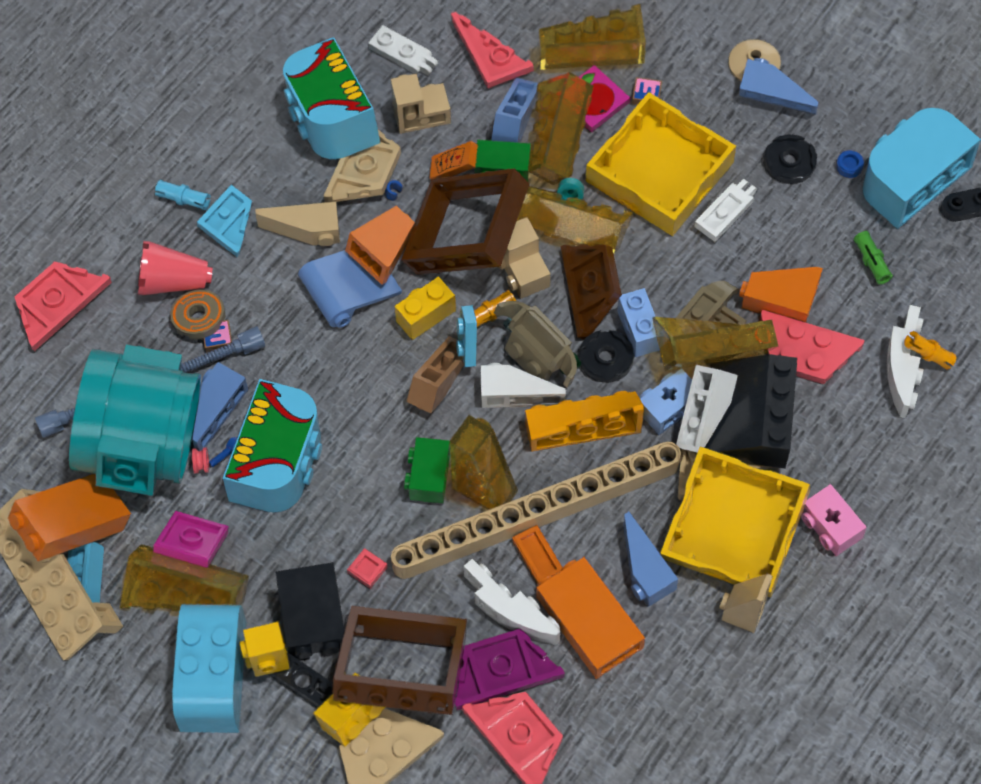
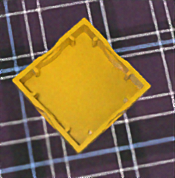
M648 92L628 115L621 129L609 138L587 163L586 182L673 237L734 163L736 145L707 127L689 120L678 109Z
M700 446L686 483L683 502L674 515L660 554L666 561L733 585L764 574L772 575L767 596L772 598L810 492V484L770 470L753 468L739 459Z

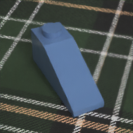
M762 58L747 60L740 86L741 97L808 113H817L818 101L777 67L769 64V61Z
M515 78L495 113L491 141L520 142L541 87L540 83Z
M219 362L213 369H209L202 379L192 439L194 447L198 451H202L208 445L248 391L246 378Z
M627 512L624 514L623 527L632 583L631 590L639 601L643 600L647 607L677 590L678 578L631 513Z

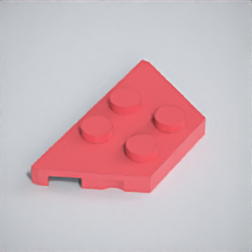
M53 262L15 296L31 348L34 351L37 350L112 283L111 278L106 274L98 276L88 273L86 269L71 268L67 264Z
M762 310L760 320L763 323L764 340L768 354L797 358L796 376L820 384H825L836 370L841 369L848 362V359L855 352H859L865 341Z
M526 692L512 694L507 698L489 699V702L475 705L468 703L462 706V711L523 784L543 783L563 741V735Z

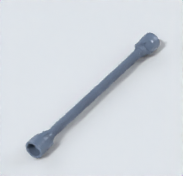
M257 326L237 334L238 339L233 340L230 345H224V348H217L214 352L210 351L207 354L205 353L204 356L201 355V357H195L194 360L191 359V361L188 360L184 364L181 363V370L187 373V371L190 372V370L193 371L197 367H202L203 364L207 365L210 362L212 363L213 360L222 359L226 355L238 354L242 351L245 355L265 347V342ZM55 409L35 417L42 437L45 438L64 430L63 425L68 424L71 419L73 420L75 409H69L68 412L63 410L58 413Z

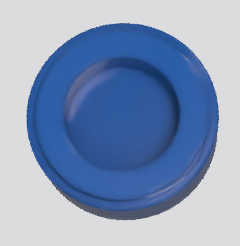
M844 151L837 159V171L846 178L857 177L863 170L864 159L856 151Z

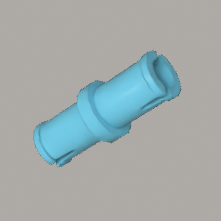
M159 180L155 187L156 196L176 201L178 205L184 206L187 204L202 210H207L211 199L207 198H210L211 195L192 190L188 185L182 184L178 186L164 180Z

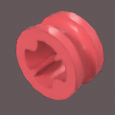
M204 447L202 451H198L196 448L192 449L194 474L200 470L209 473L207 447Z

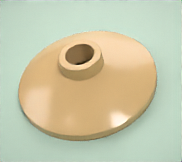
M762 40L743 41L737 44L729 55L730 71L740 81H742L747 60H754L753 56L769 61V64L774 65L780 70L781 59L778 51L771 44Z

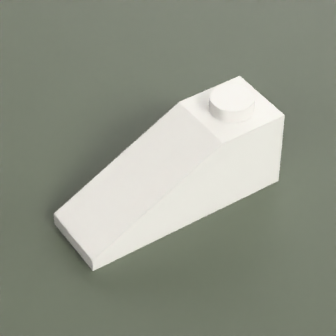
M500 363L481 365L482 408L556 405L566 398L565 388L513 366Z
M696 365L676 443L679 448L697 453L700 446L705 448L731 403L738 375Z

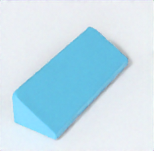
M91 542L69 550L67 561L91 601L100 603L104 547L96 542Z

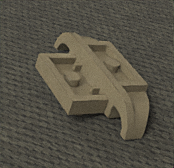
M717 281L705 287L702 286L670 324L666 338L664 362L675 369L684 353H689L690 350H693L711 363L716 362L746 326L747 320L727 308V302L734 294L737 295L739 293V288L727 281Z
M518 301L498 303L494 314L496 316H507L512 319L508 327L512 332L504 348L510 357L527 373L549 381L554 371L561 369L566 375L563 385L566 388L570 386L577 370L575 355L570 349L572 342L536 305L530 307Z

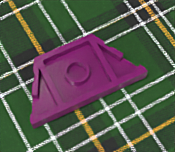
M522 629L464 646L455 707L456 710H460L462 706L471 703V705L480 704L492 698L502 697L565 677L563 668L558 667L547 657V653L541 647L535 645Z

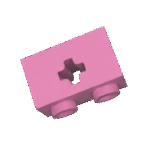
M831 484L806 501L801 515L804 524L809 529L813 528L819 535V540L823 547L828 551L831 550L835 556H838L863 539L867 528Z

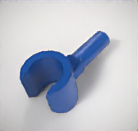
M396 180L390 181L385 190L386 197L389 200H396L398 194L392 192L391 189L401 192L402 184Z
M238 437L230 438L226 448L209 461L212 467L233 452Z

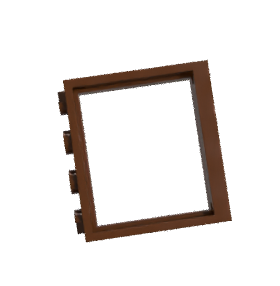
M515 169L431 179L401 261L417 275L501 267L530 184ZM501 194L484 243L433 248L450 200Z
M351 605L333 679V701L452 715L466 643L467 619ZM355 635L453 647L446 686L347 675Z

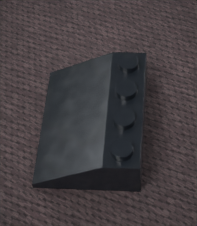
M767 354L711 363L710 368L738 376L731 403L705 448L739 459L743 463L786 469L791 448L797 358Z

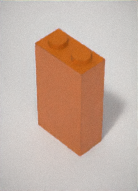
M92 474L15 500L8 520L11 527L17 531L24 541L27 550L32 552L37 561H41L123 531L131 513L114 489L96 486V474Z
M585 557L578 561L571 560L563 566L561 572L555 576L548 575L538 583L536 587L537 600L548 615L558 623L562 634L596 679L644 648L645 637Z

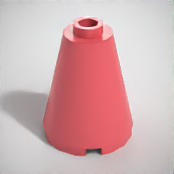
M143 241L138 281L139 295L204 289L206 283L211 284L213 268L208 267V261L150 241Z

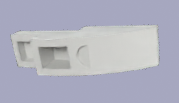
M913 305L909 306L904 328L893 326L887 351V377L890 393L898 414L902 418H906L909 409L914 410L918 393L913 392L915 384L920 385L924 370L919 368L921 358L916 357V352L906 348L904 345L907 335L914 339L910 332L915 331L920 335L924 320L919 318L921 307Z
M471 559L464 565V577L478 590L475 592V604L488 616L511 631L522 629L532 640L556 645L560 642V626L551 616L546 618L542 614L539 604L531 596L526 597L520 591L511 598L512 594L508 588L502 583L498 585L491 578L492 574L484 564L478 565Z

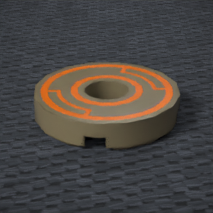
M200 289L189 291L180 296L173 303L170 311L171 322L176 332L181 336H189V339L195 340L206 338L217 332L220 324L226 317L225 307L220 297L211 291ZM195 312H205L200 318H192Z

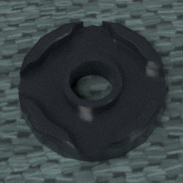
M786 134L778 136L765 149L763 162L765 169L773 179L781 183L797 184L804 182L811 177L816 169L817 153L815 147L811 143L809 144L804 141L805 138L799 135ZM793 155L797 158V161L789 163L783 157Z
M600 330L593 332L585 338L580 346L579 360L581 361V369L588 377L597 382L610 383L619 381L629 373L633 366L634 353L631 342L626 336L617 331L601 332ZM603 351H609L614 355V358L605 361L599 357V354Z

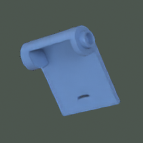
M345 250L310 261L298 272L299 278L331 327L342 328L351 322L355 309L402 293V289L392 274L387 282L381 285Z

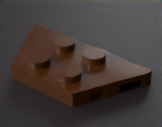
M606 244L560 246L577 337L583 340L593 333L622 295L613 248Z

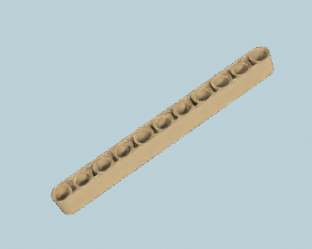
M673 442L660 443L400 544L391 553L393 572L396 576L403 579L414 577L511 539L513 536L535 525H538V527L547 525L672 476L679 469L680 448ZM669 456L673 458V461L665 462L661 458ZM643 466L648 470L646 472H639L635 468ZM617 476L622 480L620 482H612L609 478ZM591 486L596 491L589 493L584 491L583 488ZM564 496L569 498L570 501L561 503L557 501V498ZM533 507H541L544 509V511H542L541 513H534L530 509ZM515 517L517 521L515 523H507L504 519ZM481 527H488L489 529H491V531L489 533L482 534L478 532V529H480ZM456 537H460L465 540L461 544H454L451 542V540ZM431 547L438 550L437 553L432 555L424 552ZM402 558H409L411 560L407 565L397 563Z

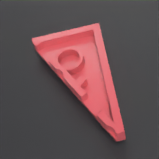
M456 12L451 13V20L487 88L534 71V65L531 61L525 62L514 54L512 48L503 45L496 37L485 30L481 32L471 25V20L465 16L459 15Z

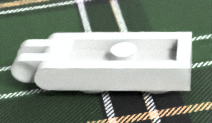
M384 25L381 26L368 43L371 51L414 74L422 72L425 75H430L432 68H435L438 64V61L431 57L432 53L430 50Z
M745 179L738 185L732 183L695 221L694 227L716 242L753 203L755 198L752 196L757 188L751 185L744 191L749 183Z

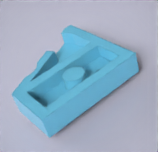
M230 185L197 221V227L238 257L252 200L233 185Z
M473 305L461 306L460 317L457 318V355L463 357L465 367L476 366L477 321Z

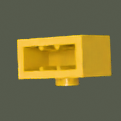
M438 276L422 288H416L411 291L406 299L394 306L396 322L410 339L414 340L456 311L455 294Z
M278 622L243 630L245 640L240 641L243 659H245L247 669L253 668L255 677L290 669L284 639Z
M332 694L313 714L322 730L346 747L353 739L359 736L361 731L373 719L381 714L385 707L333 701Z

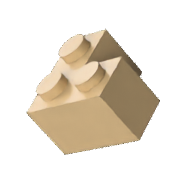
M417 74L400 75L397 78L391 79L393 109L400 134L451 123L450 106L443 83L429 84L420 88Z
M528 217L516 222L501 267H499L507 272L508 285L512 291H517L520 299L550 287V272L539 253V238Z

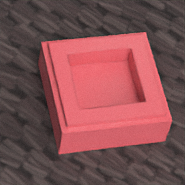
M364 548L349 566L347 573L371 589L388 566L386 562Z

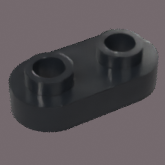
M981 188L947 195L941 206L943 216L953 222L981 217V200L978 199L981 198ZM952 203H958L960 206H954Z

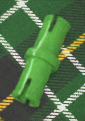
M868 231L858 233L853 240L863 256L862 261L864 265L870 268L877 284L887 283L892 279L893 275L883 260L884 254L882 250L877 249Z

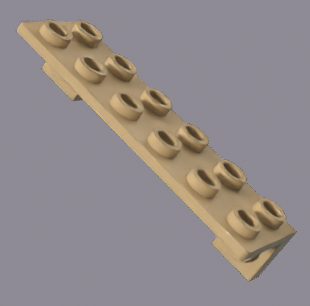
M21 489L0 509V553L61 658L69 660L97 633L116 634L123 625L110 603L91 601L63 553L37 561L32 552L27 550L20 535L11 527L8 516L15 500L41 491Z

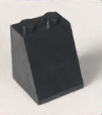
M334 562L275 571L288 653L297 659H305L311 657L314 653L335 654L340 652L345 630Z

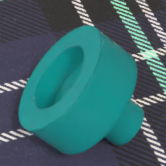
M565 178L560 181L557 189V198L562 204L575 206L582 201L584 185L581 181L575 178Z

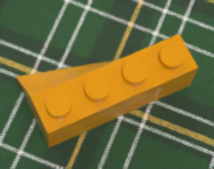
M618 391L610 396L600 397L594 395L580 401L564 400L556 405H535L525 410V424L531 452L639 434L642 432L643 403L636 391Z

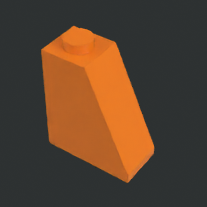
M395 206L350 232L345 251L383 285L387 282L406 248L415 222Z
M807 267L752 272L749 282L743 281L739 297H743L742 308L760 314L762 310L807 322L823 268Z

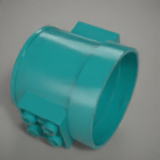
M126 345L123 354L92 349L83 371L75 406L69 448L70 470L96 474V486L153 496L157 480H171L174 483L180 484L185 473L194 433L200 396L201 374H190L182 371V355L170 351H159L132 345Z

